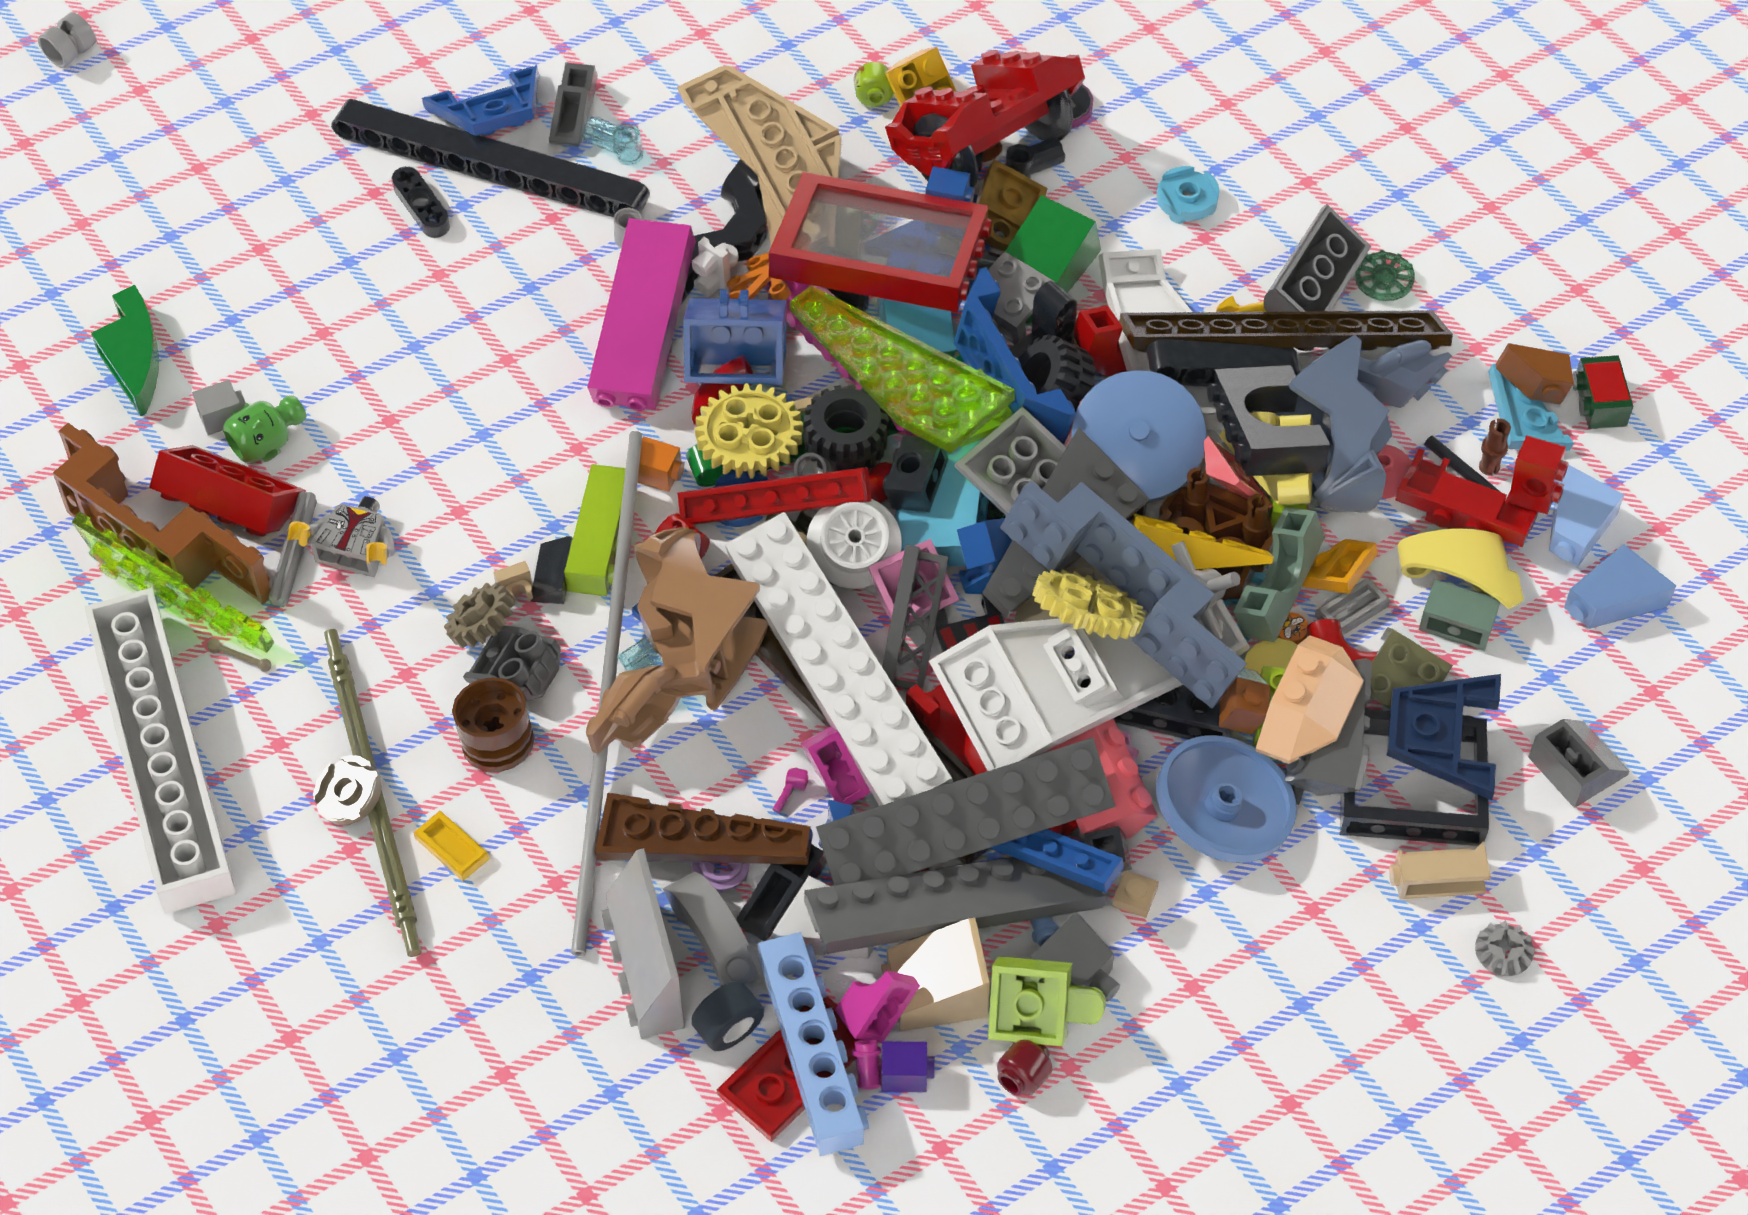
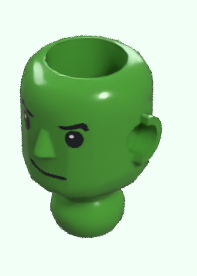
M294 395L284 397L276 407L266 401H257L251 405L246 403L240 410L231 413L232 416L223 425V433L229 446L241 461L253 464L263 459L264 462L275 458L281 452L280 448L287 443L289 437L287 427L303 423L307 414L301 402Z

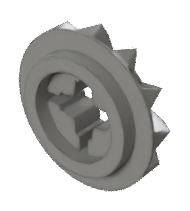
M1506 920L1501 924L1490 922L1485 929L1479 932L1475 942V953L1479 962L1488 971L1500 976H1514L1524 972L1531 965L1534 957L1535 948H1533L1531 942V935H1526L1520 925L1516 927L1508 925ZM1503 938L1508 941V946L1511 947L1507 959H1505V953H1503L1502 948L1498 947Z

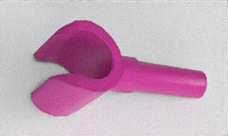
M790 768L788 770L783 792L772 808L774 812L780 814L790 795H792L793 789L805 791L809 779L807 770Z

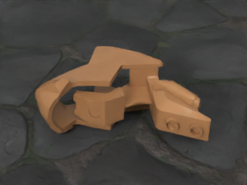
M686 527L663 530L633 546L638 565L647 582L637 605L644 633L655 652L660 653L663 666L657 665L624 671L616 677L612 687L605 690L601 700V707L596 717H591L586 727V736L594 753L599 754L615 739L621 741L622 745L626 748L633 749L634 747H639L669 720V716L678 706L680 698L704 695L707 707L713 711L717 710L760 648L768 629V622L765 619L743 617L760 591L759 584L707 574L699 556L700 534Z

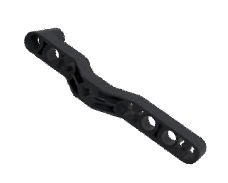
M741 159L728 174L721 189V198L731 202L735 214L723 229L694 235L696 242L681 305L694 289V281L700 276L692 268V260L699 255L698 242L703 237L709 239L713 247L721 243L734 246L738 252V262L752 258L767 239L766 218L759 202L762 198L759 178Z

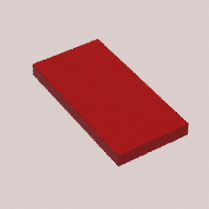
M827 996L822 999L826 1009H833L837 1023V1030H833L836 1041L842 1040L848 1059V1062L843 1063L846 1070L856 1060V1056L852 1055V1049L855 1048V1042L861 1039L854 1038L835 1011L838 1005ZM803 1006L799 1012H807L812 1008ZM780 1029L716 1089L717 1095L770 1142L805 1110ZM811 1038L806 1041L810 1045H817L822 1042L817 1038ZM820 1071L816 1075L820 1078H828L833 1074L829 1071Z

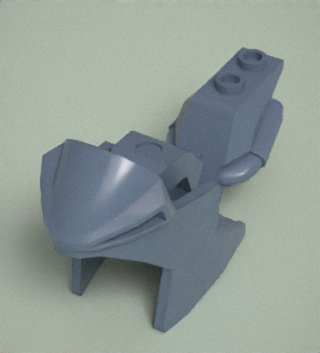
M1353 335L1306 366L1290 382L1289 388L1298 394L1295 412L1275 413L1276 416L1311 414L1313 425H1321L1330 444L1325 471L1313 473L1312 496L1317 499L1316 504L1328 511L1368 513L1376 508L1382 498L1386 482V473L1377 455L1392 436L1387 416L1390 410L1382 403L1402 408L1413 397L1419 401L1431 388L1428 382L1431 381L1435 385L1448 371L1444 365L1452 357L1449 352L1432 356L1429 353L1432 349L1431 344L1424 340H1417L1394 347L1390 352L1373 362L1360 357L1362 341L1356 335ZM1324 412L1330 416L1331 429L1323 423Z

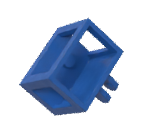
M720 289L719 299L689 298L683 318L684 383L783 385L786 368L787 300L749 299L748 290H741L739 299H729L728 289ZM741 355L746 357L750 365L772 366L770 374L700 373L702 365H723Z

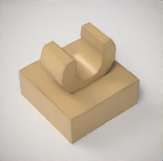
M526 561L493 572L495 582H498L500 586L503 585L513 596L512 600L514 602L515 596L524 593L528 600L533 599L531 574Z

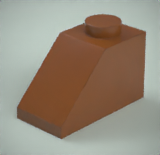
M1508 343L1495 364L1496 369L1532 400L1561 405L1574 384L1570 355L1566 353Z

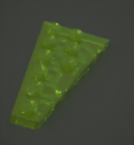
M79 511L73 519L72 524L90 549L89 555L99 562V570L106 576L114 580L117 577L126 580L127 585L135 591L152 587L156 600L168 608H171L172 605L180 608L186 617L195 622L202 619L209 623L208 625L212 630L222 636H226L227 633L235 636L236 640L249 650H254L256 647L268 653L275 643L266 627L231 605H226L224 609L221 608L220 602L212 597L210 592L200 586L195 592L188 584L182 581L183 575L138 547H133L130 551L127 544L106 528L103 533L99 532L91 524L90 517Z

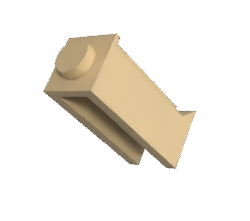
M1484 841L1475 850L1466 848L1406 852V854H1402V850H1398L1395 863L1389 866L1391 886H1397L1399 899L1485 894L1484 880H1490L1491 878Z

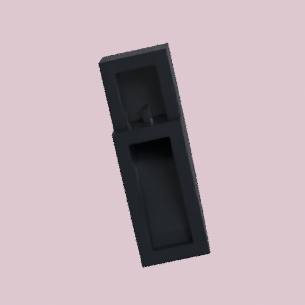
M811 844L808 865L770 864L736 918L740 928L761 941H767L808 876L817 879L826 866L827 861L823 850Z

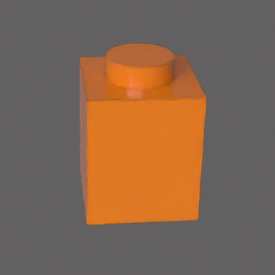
M643 436L638 483L670 492L675 480L679 481L685 468V463L681 461L680 447Z

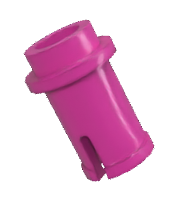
M864 1039L856 1041L855 1048L852 1049V1055L856 1056L857 1088L869 1090L881 1087L878 1055L882 1053V1050L878 1046L877 1040Z

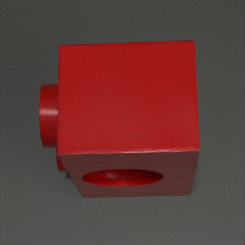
M1526 435L1516 458L1508 503L1548 515L1552 503H1559L1564 490V484L1559 483V481L1563 482L1569 462L1563 461L1566 447Z

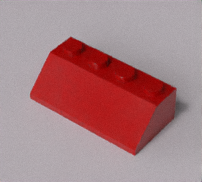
M195 445L159 450L149 486L150 489L160 492V497L165 500L185 502L196 512H210L217 515V520L222 523L242 525L246 527V532L261 537L266 536L267 533L280 531L294 511L298 494L302 491L306 492L303 488Z

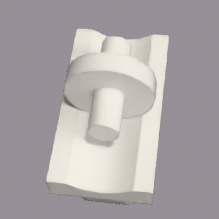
M703 237L698 242L699 255L692 260V268L700 275L694 281V286L697 291L706 297H710L717 289H728L726 284L731 279L730 268L737 264L738 252L734 246L726 243L713 247L709 239Z

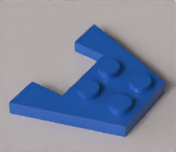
M535 65L510 72L509 79L512 86L457 101L449 90L423 97V107L425 110L474 136L491 135L496 130L508 126H521L526 121L534 119L539 83L538 67Z

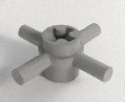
M1181 541L1172 545L1171 548L1178 564L1215 594L1200 618L1204 627L1219 640L1224 638L1211 607L1214 606L1216 601L1223 598L1226 589L1240 584V576L1236 572L1221 576L1218 571L1212 568H1205L1201 571L1196 570L1185 542Z

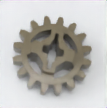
M487 582L480 589L474 587L471 595L467 596L464 594L452 606L455 610L454 613L446 616V619L449 621L444 625L447 636L455 645L458 644L462 649L467 645L470 648H474L477 642L486 643L487 637L490 634L496 636L502 627L506 626L507 623L504 619L513 615V611L510 609L515 605V602L512 600L513 596L503 585L500 586L498 582H495L492 586Z

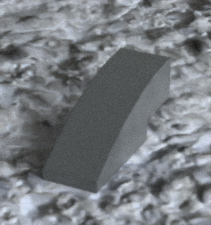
M565 62L561 85H558L549 143L580 146L596 90L598 74L595 65Z

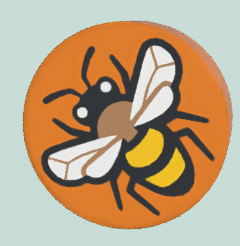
M1289 612L1277 638L1292 641L1297 645L1307 638V620L1298 613Z

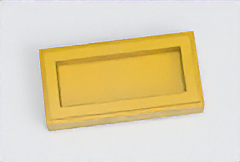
M441 810L413 832L414 838L462 882L489 860L488 852Z

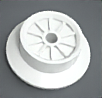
M872 500V502H849L840 506L821 508L810 523L806 544L828 582L842 588L862 589L874 585L869 567L901 552L902 538L900 528L894 516L882 504ZM857 537L860 541L853 543L849 539Z

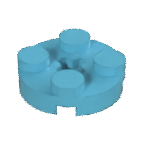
M1179 166L1165 172L1162 176V181L1158 183L1156 200L1162 211L1169 215L1171 221L1180 224L1186 221L1200 220L1216 212L1219 185L1214 176L1205 170L1204 174L1194 171L1195 167ZM1183 191H1187L1189 194L1194 193V195L1185 196L1182 193Z

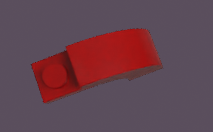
M1108 305L1081 310L1075 323L1074 337L1078 346L1087 350L1089 355L1093 357V366L1096 367V372L1110 377L1118 373L1127 372L1118 341L1123 327Z

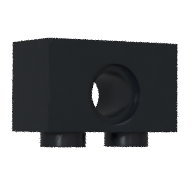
M903 435L899 448L894 450L890 473L883 480V492L887 495L892 509L930 512L949 460L941 438Z

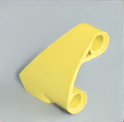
M1271 412L1250 413L1256 419L1276 426L1313 425L1311 414L1276 416L1275 413ZM1224 429L1220 433L1219 437L1235 455V450L1232 444L1228 443L1226 440ZM1313 473L1253 476L1278 505L1311 504Z
M1443 529L1406 537L1397 545L1401 571L1408 578H1421L1432 570H1436L1473 584L1475 591L1486 593L1496 598L1508 609L1524 601L1517 572L1509 570L1503 539L1496 533L1475 529Z

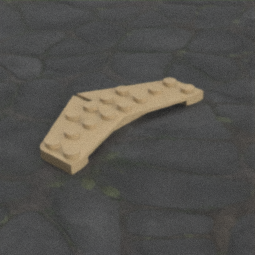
M728 65L720 66L677 86L684 104L758 176L771 246L803 172L840 178L842 136L839 134L838 128L734 67ZM819 203L812 204L802 228L804 234L809 235L812 241L808 251L818 253L824 246L835 249L838 207Z

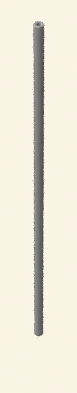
M639 431L629 433L598 711L601 707L602 696L607 688L612 687L617 673L643 434ZM608 746L599 754L593 752L571 954L575 956H584L586 954L596 864L595 847L600 827Z

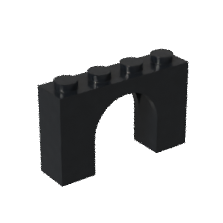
M1291 365L1214 369L1212 383H1209L1207 387L1208 400L1214 404L1217 420L1222 422L1226 440L1232 444L1235 450L1236 462L1241 464L1246 476L1325 471L1330 444L1320 424L1276 426L1264 423L1250 414L1253 412H1295L1298 394L1289 388L1290 382L1296 377Z

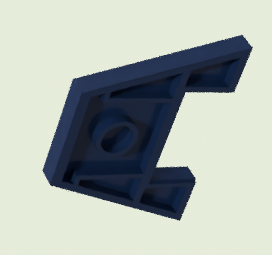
M1501 674L1394 688L1390 703L1386 756L1492 801L1495 792L1496 764L1460 759L1463 707L1498 710Z

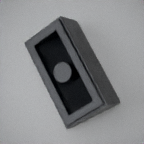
M572 536L540 544L532 586L533 599L530 602L564 604L567 591L564 571L573 540Z

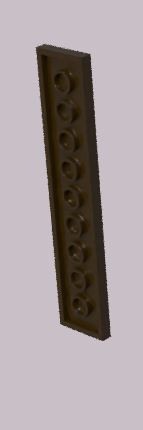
M1433 310L1120 313L1119 320L1123 327L1122 331L1133 349L1146 353V348L1150 343L1162 339L1264 345L1312 351L1314 348H1328L1331 350L1351 336L1356 335L1362 341V350L1373 351L1377 347L1394 348L1417 340L1427 341L1431 344V350H1437L1440 346H1451L1453 338L1452 332Z

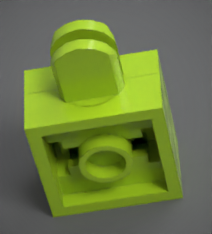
M998 956L992 965L988 1039L1010 1042L1030 1040L1035 1044L1063 1047L1068 1036V1023L1089 1025L1098 1023L1105 1012L1106 998L1103 992L1097 988L1071 985L1072 963Z

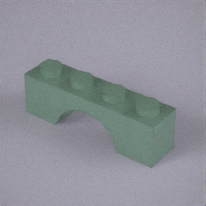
M1284 507L1272 532V555L1274 558L1268 573L1258 587L1246 585L1233 611L1244 637L1269 642L1276 641L1325 539L1316 511Z

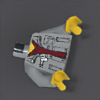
M368 496L362 497L358 507L346 504L337 505L332 513H328L313 524L308 525L299 521L289 524L287 540L298 539L299 545L303 547L307 545V542H310L316 563L375 578L379 562L382 565H387V559L395 553L392 532L385 526L383 515L377 513L380 504L377 500Z

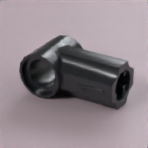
M1057 137L1031 146L1014 144L1006 151L1005 165L1031 179V175L1064 163L1065 153L1062 143Z

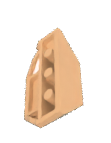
M1310 635L1297 645L1270 702L1256 746V752L1290 764L1301 756L1313 753L1337 741L1364 681L1343 647Z

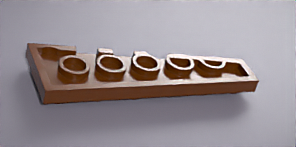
M607 793L595 847V855L598 860L629 861L636 850L644 848L647 861L808 865L813 832L811 826L765 818L756 819L752 816L741 814L725 816L715 814V811L711 809L701 808V811L683 809L682 804L669 802L665 806L650 803V800L646 798Z

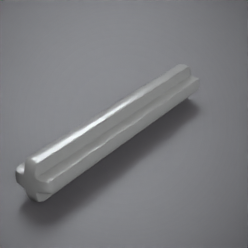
M302 491L298 494L290 523L299 521L308 525L311 524L317 504L314 493ZM288 532L269 594L270 604L273 606L285 607L288 604L304 549L303 546L299 545L298 539L287 540Z

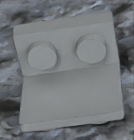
M1004 252L988 270L992 278L999 283L1001 291L992 321L999 333H1002L1006 340L1015 345L1027 336L1025 321L1033 313V300L1036 292L1044 283L1053 280Z

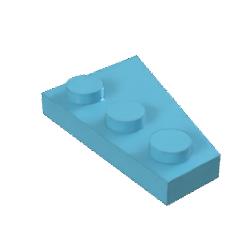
M1492 364L1488 374L1499 417L1508 421L1511 425V431L1507 439L1508 449L1520 450L1526 435L1565 446V451H1570L1574 442L1568 434L1564 435L1558 427L1559 419L1553 411L1549 412L1542 401L1529 399L1496 369L1495 364Z

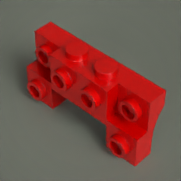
M1418 449L1397 489L1395 501L1427 512L1425 520L1434 523L1438 527L1484 530L1496 533L1501 536L1503 541L1523 548L1539 512L1508 503L1510 492L1507 496L1505 493L1447 473L1450 459L1443 458L1439 466L1423 460L1425 450Z

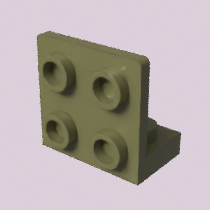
M1387 627L1380 638L1384 643L1372 661L1371 698L1390 709L1391 695L1394 688L1443 682L1453 665L1398 631Z

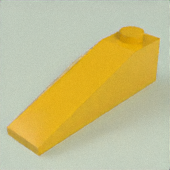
M1133 514L1131 524L1176 562L1177 560L1171 546L1184 541L1195 569L1272 564L1273 555L1263 549L1223 539L1222 543L1215 542V537L1201 531H1190L1189 535L1183 533V529L1177 527V524L1139 514Z

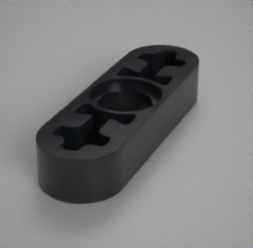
M407 166L395 170L392 174L394 192L423 233L432 238L442 237L447 234L450 229L448 212L415 168ZM405 181L412 183L413 188L409 190V186ZM419 198L429 200L427 204L422 206L413 204ZM432 214L433 219L437 222L436 224L430 221L429 215Z

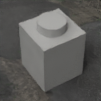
M230 379L192 392L207 436L223 431V425L232 416L231 413L240 410L246 404L241 390L234 391Z

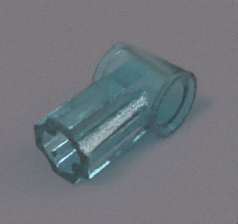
M593 116L585 123L582 133L584 141L615 153L617 160L625 165H633L642 160L644 152L641 134L636 125L630 123L616 125Z

